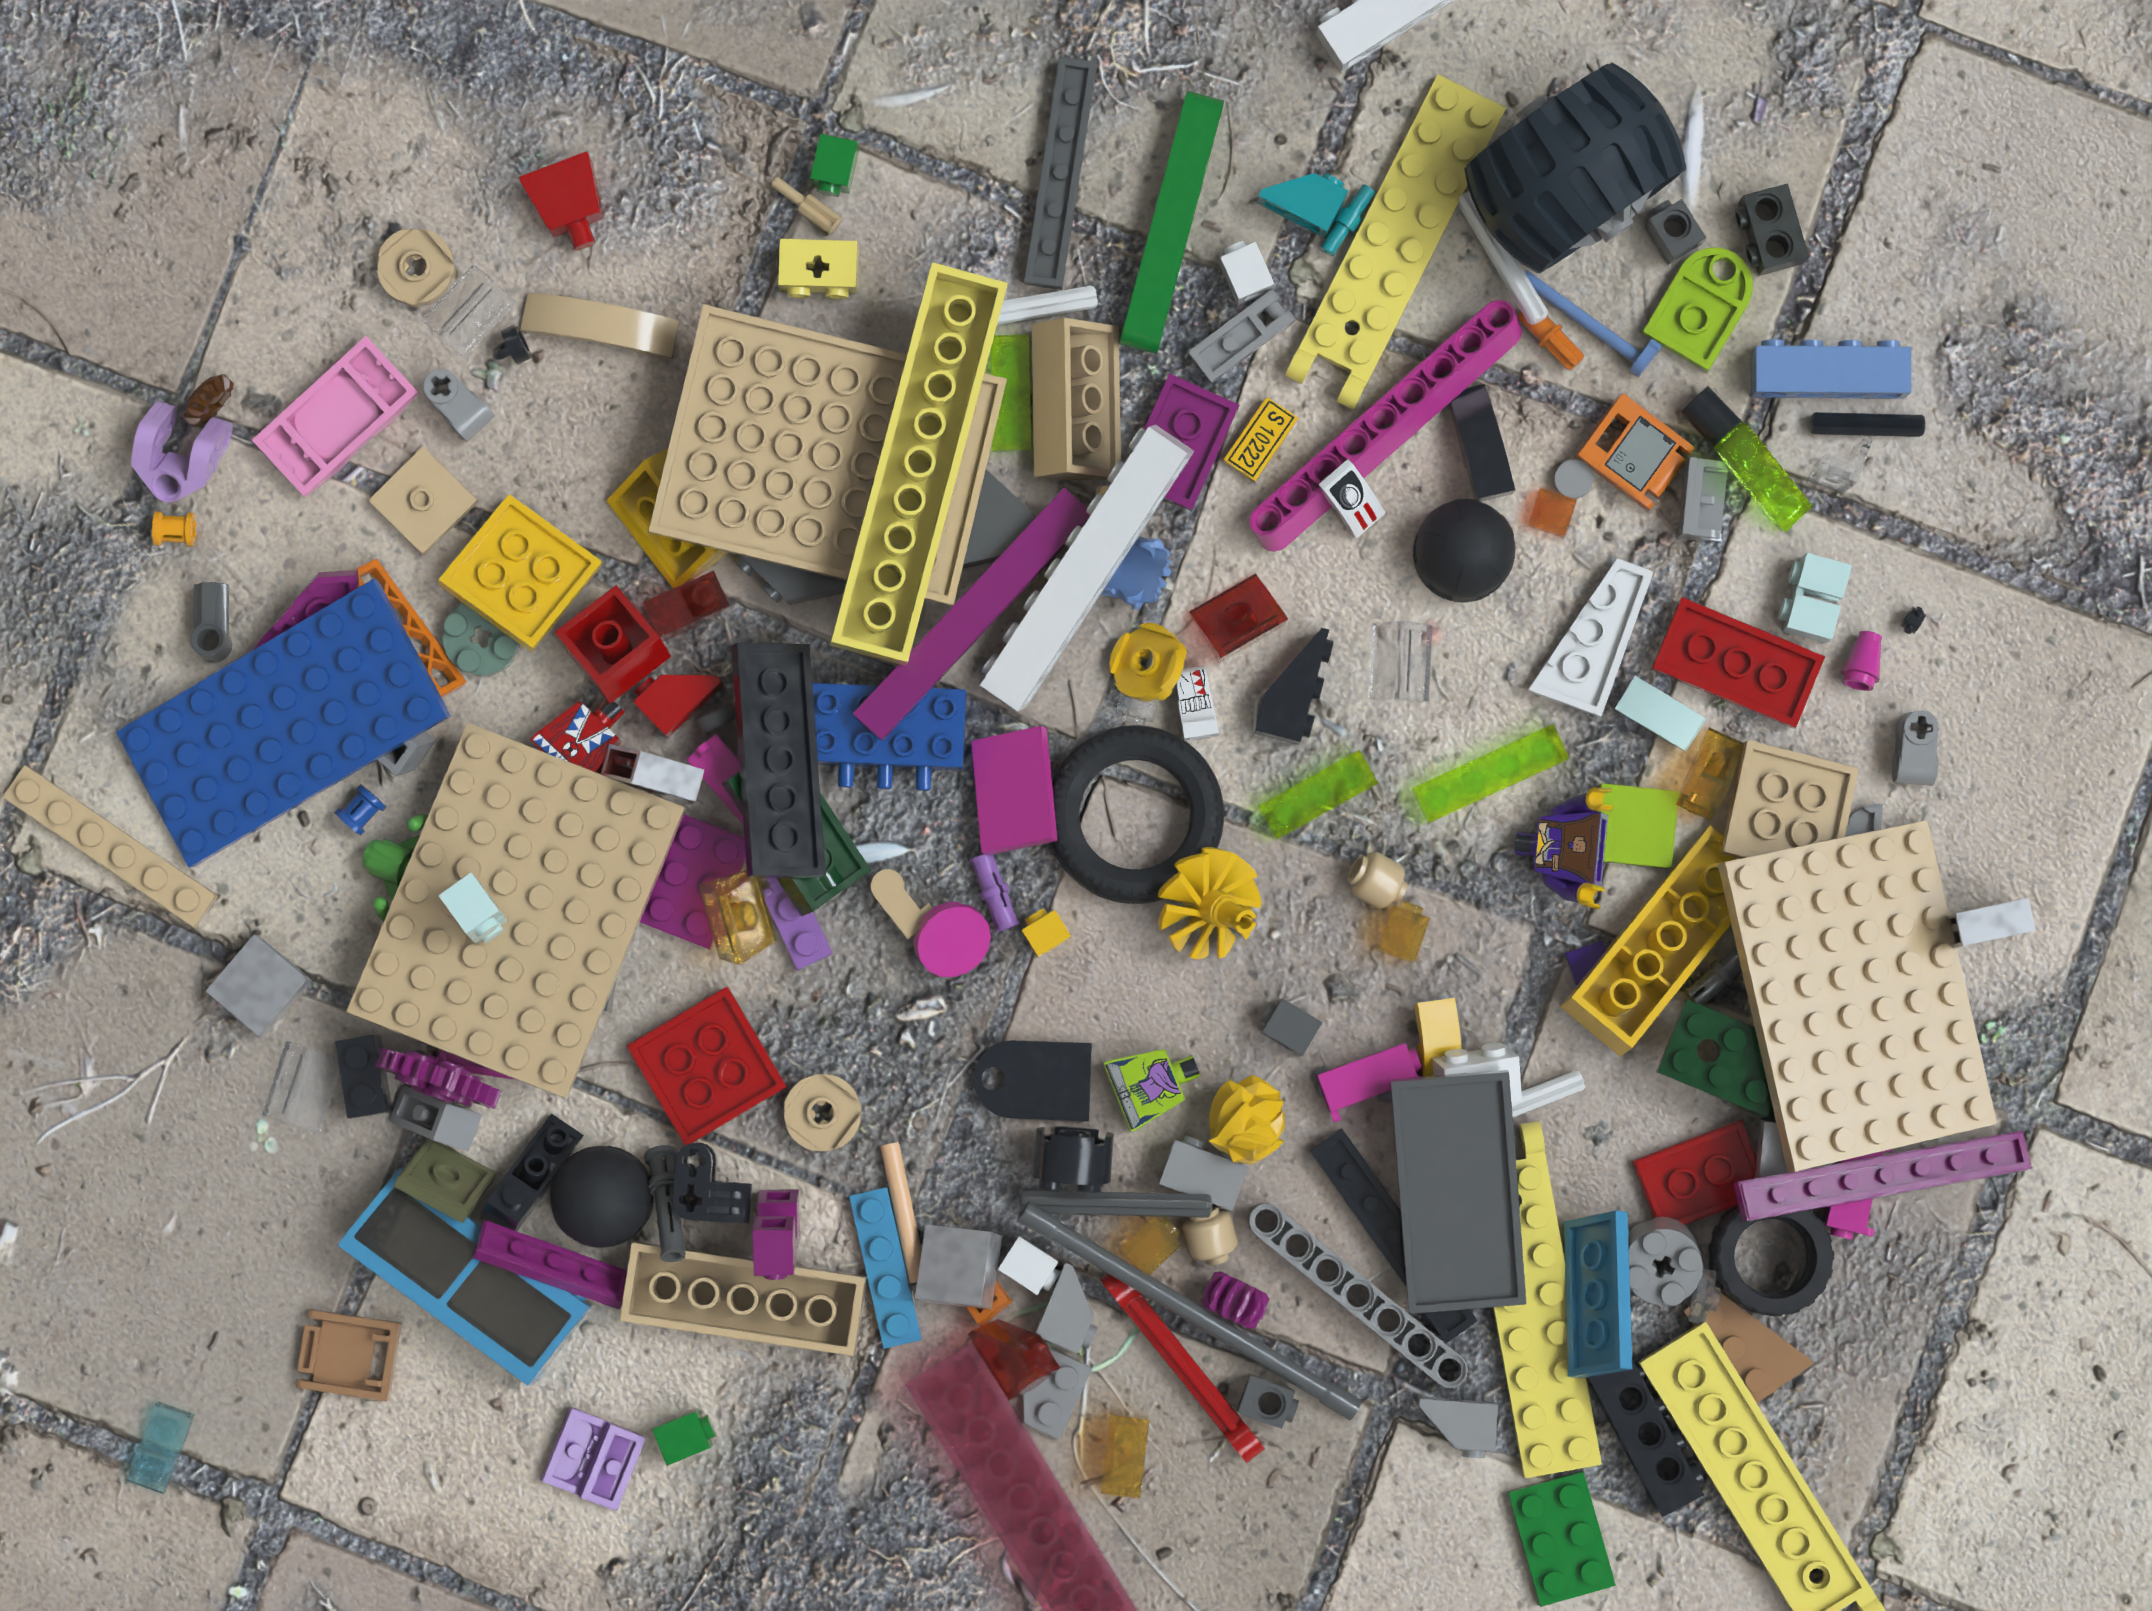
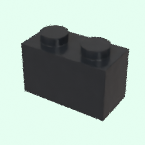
M368 1035L335 1041L347 1119L393 1112L387 1072L375 1066L380 1050L383 1048L381 1035Z

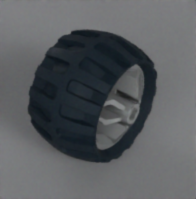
M1611 62L1588 74L1564 91H1558L1548 98L1544 94L1528 104L1516 114L1518 117L1516 122L1511 124L1503 135L1482 150L1464 168L1467 185L1475 208L1491 235L1516 260L1540 274L1579 248L1591 246L1602 239L1606 243L1634 223L1632 218L1642 210L1646 201L1684 172L1686 164L1676 130L1661 103L1636 77Z

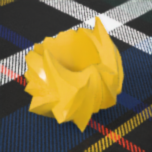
M1250 1075L1238 1083L1229 1079L1219 1088L1212 1101L1209 1113V1128L1212 1138L1209 1142L1218 1150L1228 1154L1233 1163L1242 1162L1251 1165L1272 1154L1284 1142V1140L1279 1139L1285 1128L1284 1110L1282 1111L1284 1101L1280 1098L1281 1092L1277 1091L1268 1082L1254 1075Z

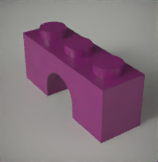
M799 1189L760 1190L757 1203L758 1217L754 1219L752 1230L754 1276H763L769 1280H780L786 1278L787 1275H794L800 1237Z

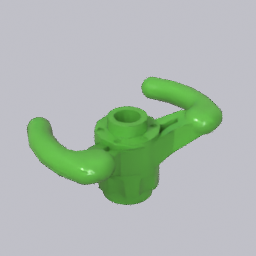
M419 814L408 819V829L413 832L423 829L428 814ZM420 835L399 844L385 838L382 841L374 839L364 851L362 858L364 868L369 869L370 875L383 879L391 901L394 899ZM377 897L373 900V907L377 916L384 922L390 907L384 897Z

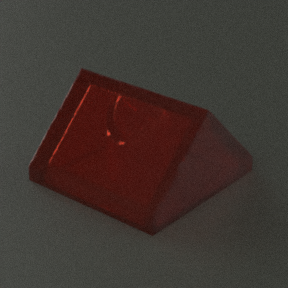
M1256 573L1189 611L1219 664L1286 626L1288 621L1286 614Z

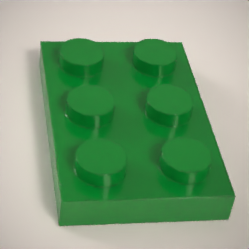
M1581 1470L1507 1491L1540 1607L1616 1586L1584 1471Z

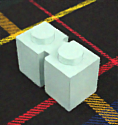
M1810 553L1803 555L1800 562L1794 560L1788 583L1794 584L1793 593L1790 599L1786 597L1783 599L1778 620L1784 621L1781 631L1822 643L1831 641L1841 606L1803 596V594L1837 603L1839 599L1844 597L1852 565Z
M469 873L439 895L458 924L475 944L481 940L484 943H488L504 931L502 925L508 920L472 873Z

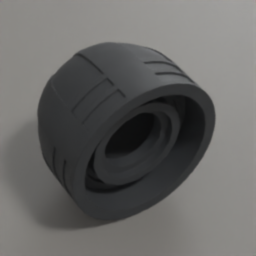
M1456 499L1436 508L1421 524L1413 545L1414 565L1422 582L1437 596L1453 602H1473L1492 594L1510 574L1515 559L1514 533L1509 522L1496 509L1475 499Z
M592 1146L582 1149L565 1160L553 1177L550 1187V1203L554 1219L567 1236L583 1245L605 1248L622 1244L637 1235L651 1215L654 1197L648 1188V1181L651 1179L650 1174L637 1157L624 1149L613 1146Z

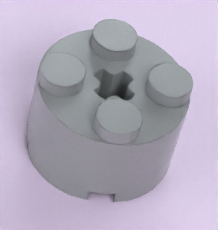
M1657 1217L1644 1223L1641 1222L1629 1231L1630 1289L1642 1300L1656 1305L1675 1306L1690 1296L1697 1288L1703 1272L1700 1249L1690 1229L1678 1220L1668 1217ZM1664 1256L1668 1257L1669 1263H1662L1661 1266L1655 1264V1259L1661 1261Z

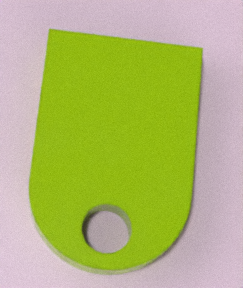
M1711 247L1695 252L1685 260L1641 334L1650 340L1654 339L1662 347L1708 373L1751 300L1753 279L1749 267L1741 257L1724 248ZM1721 260L1729 262L1734 270L1733 277L1729 280L1718 279L1713 272L1714 263Z

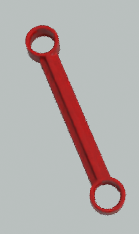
M1108 1273L1100 1279L1102 1284L1173 1370L1244 1461L1249 1463L1265 1450V1447L1142 1294Z

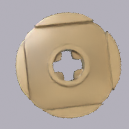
M402 229L391 235L380 248L377 264L378 279L385 291L396 301L414 308L421 307L439 300L449 290L452 280L456 275L454 258L446 242L436 233L421 229ZM413 258L417 262L422 258L425 260L426 264L423 266L424 273L422 275H407L406 272L410 269L407 262Z
M816 1074L802 1079L790 1090L784 1103V1119L790 1136L799 1145L812 1151H832L843 1147L855 1136L861 1123L862 1106L856 1091L848 1082L834 1075ZM828 1102L832 1106L830 1113L833 1115V1119L830 1122L822 1120L819 1124L814 1120L816 1113L812 1109L816 1103L823 1106Z

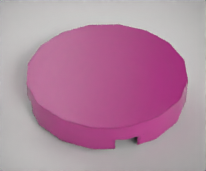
M954 901L937 905L926 913L919 922L920 928L917 931V935L914 934L913 945L916 956L929 972L940 977H956L971 971L981 963L988 952L991 939L989 924L981 913L971 905L968 906Z

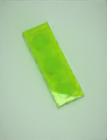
M994 335L990 349L991 375L1006 378L1007 381L993 436L992 452H1031L1029 335Z
M1741 421L1714 447L1715 451L1778 530L1786 533L1813 507L1748 424Z
M1359 749L1260 804L1258 809L1277 841L1376 786L1378 781Z

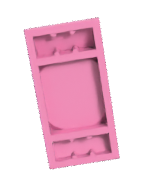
M365 336L256 435L252 441L304 497H307L338 473L369 440L387 428L414 400L419 392Z

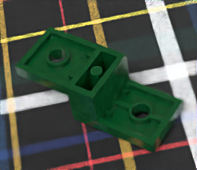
M1684 1000L1656 1073L1723 1100L1722 1103L1759 1118L1775 1119L1755 1027L1690 1000ZM1705 1039L1712 1040L1718 1047V1055L1712 1062L1702 1061L1697 1054L1699 1043Z

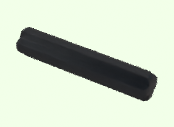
M1815 412L1810 418V431L1812 434L1920 437L1925 432L1926 423L1923 415Z

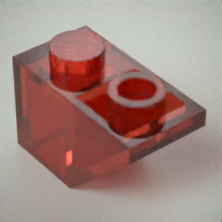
M714 570L643 602V610L650 625L663 642L696 628L730 607Z

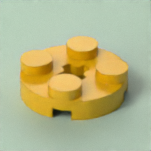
M1143 623L1138 625L1139 629L1131 634L1126 632L1118 639L1110 656V672L1114 674L1116 681L1114 684L1117 689L1130 698L1144 702L1154 699L1164 700L1170 696L1173 687L1182 674L1187 650L1184 644L1178 640L1177 636L1165 627L1155 623ZM1152 653L1153 662L1145 670V667L1141 665V661L1143 658L1149 659Z

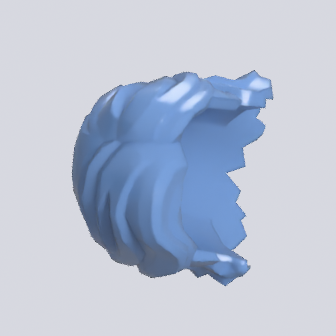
M1138 537L1101 595L1121 598L1126 604L1132 605L1135 610H1139L1144 603H1156L1159 600L1158 596L1162 595L1161 588H1166L1167 585L1161 576L1169 577L1171 574V569L1169 568L1171 560L1168 559L1170 556L1169 550L1164 548L1162 541L1159 539Z

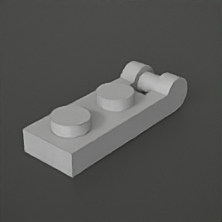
M1274 289L1265 293L1188 351L1189 357L1210 384L1214 383L1297 320L1290 310L1286 312L1278 302L1280 297ZM1264 311L1273 319V322L1266 327L1258 317Z

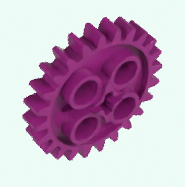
M381 1048L375 1064L376 1067L395 1074L394 1079L413 1087L412 1090L449 1103L453 1101L468 1107H472V1104L475 1103L495 1109L502 1092L493 1086L481 1082L482 1078L470 1074L462 1066L427 1054L423 1056L409 1050H405L404 1054Z

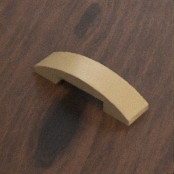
M528 293L521 331L555 338L562 336L632 349L636 353L672 359L679 321L640 310L596 301Z

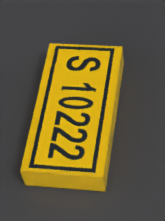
M1266 397L1223 459V462L1255 483L1299 418L1269 397Z

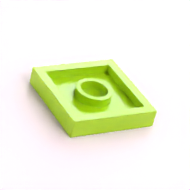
M1600 784V788H1611L1612 790L1611 793L1607 792L1604 795L1603 804L1613 805L1611 811H1597L1608 815L1604 862L1671 869L1679 791Z

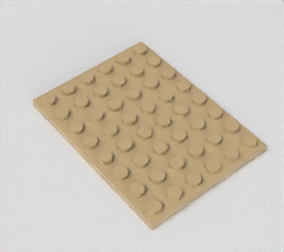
M703 304L648 533L847 581L907 354ZM984 373L924 600L949 606L954 605L1005 390L1006 378Z
M467 723L346 1012L567 1099L685 813V807ZM469 873H472L478 879L508 920L502 925L504 931L488 943H484L481 940L475 944L439 897L441 893Z
M1928 820L1718 864L1788 1173L1997 1124L1957 947L1952 948V944H1956L1951 927V920L1947 919L1949 911Z

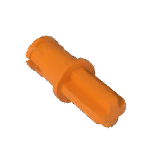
M1522 312L1517 316L1518 320L1540 341L1538 346L1540 348L1545 347L1566 370L1574 369L1583 360V352L1561 331L1563 328L1561 324L1556 325L1547 316L1541 322L1531 325L1527 322Z

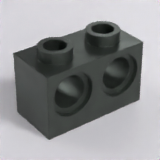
M1788 183L1742 196L1738 202L1739 208H1735V217L1741 231L1746 230L1749 244L1745 246L1747 259L1751 267L1756 266L1758 275L1761 276L1804 264L1809 258V254ZM1759 204L1769 206L1773 211V219L1770 221L1761 220L1756 215L1755 206ZM1766 242H1779L1783 246L1784 256L1775 258L1769 255L1766 250Z

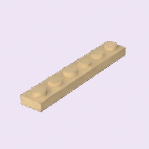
M23 766L3 795V798L192 927L197 928L218 897L217 894L29 766Z

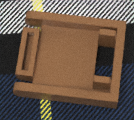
M308 1309L307 1317L322 1320V1326H304L297 1372L314 1374L313 1381L304 1378L296 1379L295 1387L389 1401L402 1323ZM376 1341L388 1342L383 1379L370 1378Z

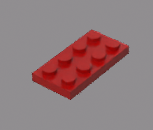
M1681 597L1651 670L1795 729L1825 656Z

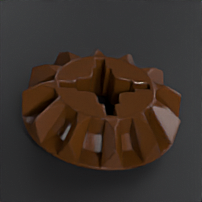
M220 374L208 378L192 393L184 408L183 419L185 422L195 428L208 423L211 417L217 415V412L225 406L226 400L231 397V391L233 390L234 383L227 375Z

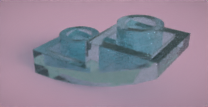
M158 1401L153 1406L143 1440L137 1447L127 1481L164 1494L176 1468L195 1414Z

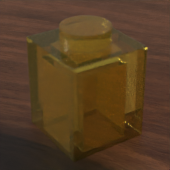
M1404 901L1401 902L1400 907L1391 906L1376 951L1415 963L1430 917L1422 915L1424 908Z
M1153 1216L1120 1249L1141 1271L1150 1275L1181 1246L1176 1240L1181 1233L1166 1217L1159 1222Z

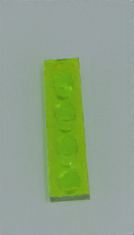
M1551 724L1412 788V791L1429 824L1561 764L1570 758L1555 725Z

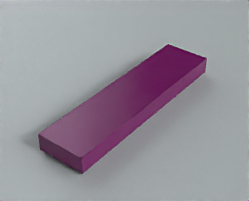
M486 1220L480 1226L473 1254L474 1259L618 1310L621 1308L627 1270Z

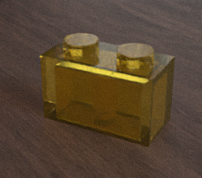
M1110 1412L1101 1494L1140 1498L1149 1428L1148 1416Z

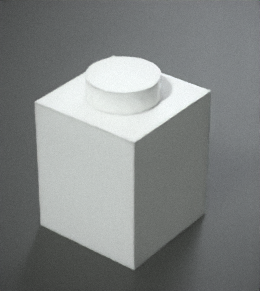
M1241 241L1224 250L1225 255L1220 257L1219 265L1237 306L1260 297L1274 288V282L1256 242L1246 245L1245 241Z
M1020 1235L998 1268L999 1271L1038 1295L1042 1288L1049 1292L1061 1273L1055 1269L1059 1262L1057 1259Z

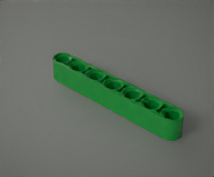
M1191 91L1186 92L1120 345L1154 354L1158 353L1224 100Z

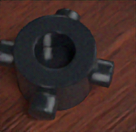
M1912 607L1900 626L1904 628L1905 633L1915 634L1924 621L1926 614L1921 607Z

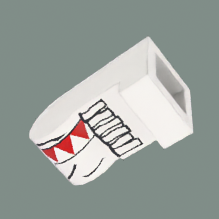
M1205 665L1184 668L1176 683L1178 696L1176 698L1183 740L1192 741L1216 737L1219 735Z

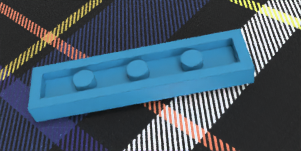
M888 1187L849 1196L883 1349L920 1341L922 1336Z

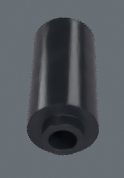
M1709 386L1700 392L1680 412L1733 468L1738 463L1745 468L1761 453L1756 446L1762 441Z

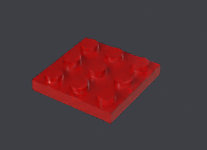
M728 986L627 1045L684 1145L696 1142L787 1088L786 1083Z

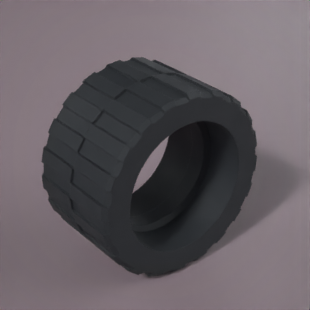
M1737 1205L1729 1212H1726L1720 1218L1719 1224L1714 1227L1712 1239L1708 1245L1709 1269L1712 1271L1716 1286L1722 1290L1723 1295L1742 1309L1773 1317L1784 1314L1792 1315L1800 1312V1309L1813 1304L1815 1299L1827 1288L1826 1284L1833 1273L1834 1251L1831 1245L1832 1239L1824 1228V1223L1811 1210L1765 1218L1781 1220L1791 1225L1800 1234L1806 1247V1264L1801 1277L1793 1286L1778 1293H1762L1751 1288L1742 1280L1735 1265V1247L1740 1235L1753 1223L1765 1219L1742 1223L1739 1206Z

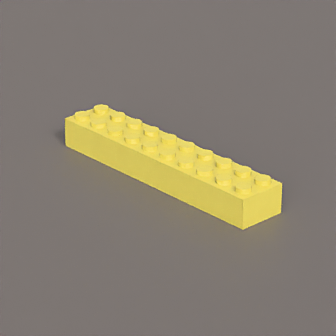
M933 262L930 266L830 646L904 666L908 663L1008 285L1006 282Z

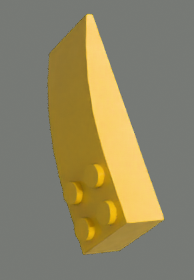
M1711 825L1708 826L1654 890L1560 1006L1619 1057L1634 1047L1731 925L1718 864L1737 860L1738 858L1720 854L1724 836Z

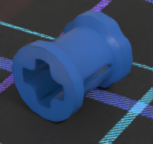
M362 784L357 787L358 793L343 809L338 808L334 812L360 836L365 832L363 827L378 810L384 811L386 809V805Z

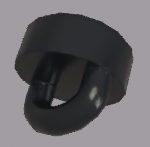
M512 325L501 330L504 342L494 348L492 352L494 359L502 360L511 356L517 365L531 359L529 346L517 326Z

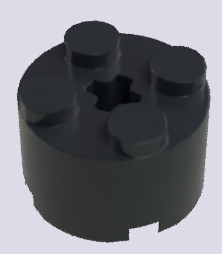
M1055 1126L1054 1134H1045V1127L1037 1128L1033 1177L1039 1179V1187L1058 1190L1062 1189V1184L1078 1185V1191L1089 1193L1101 1192L1103 1184L1111 1182L1114 1134L1107 1132L1104 1139L1098 1137L1099 1130L1091 1128Z

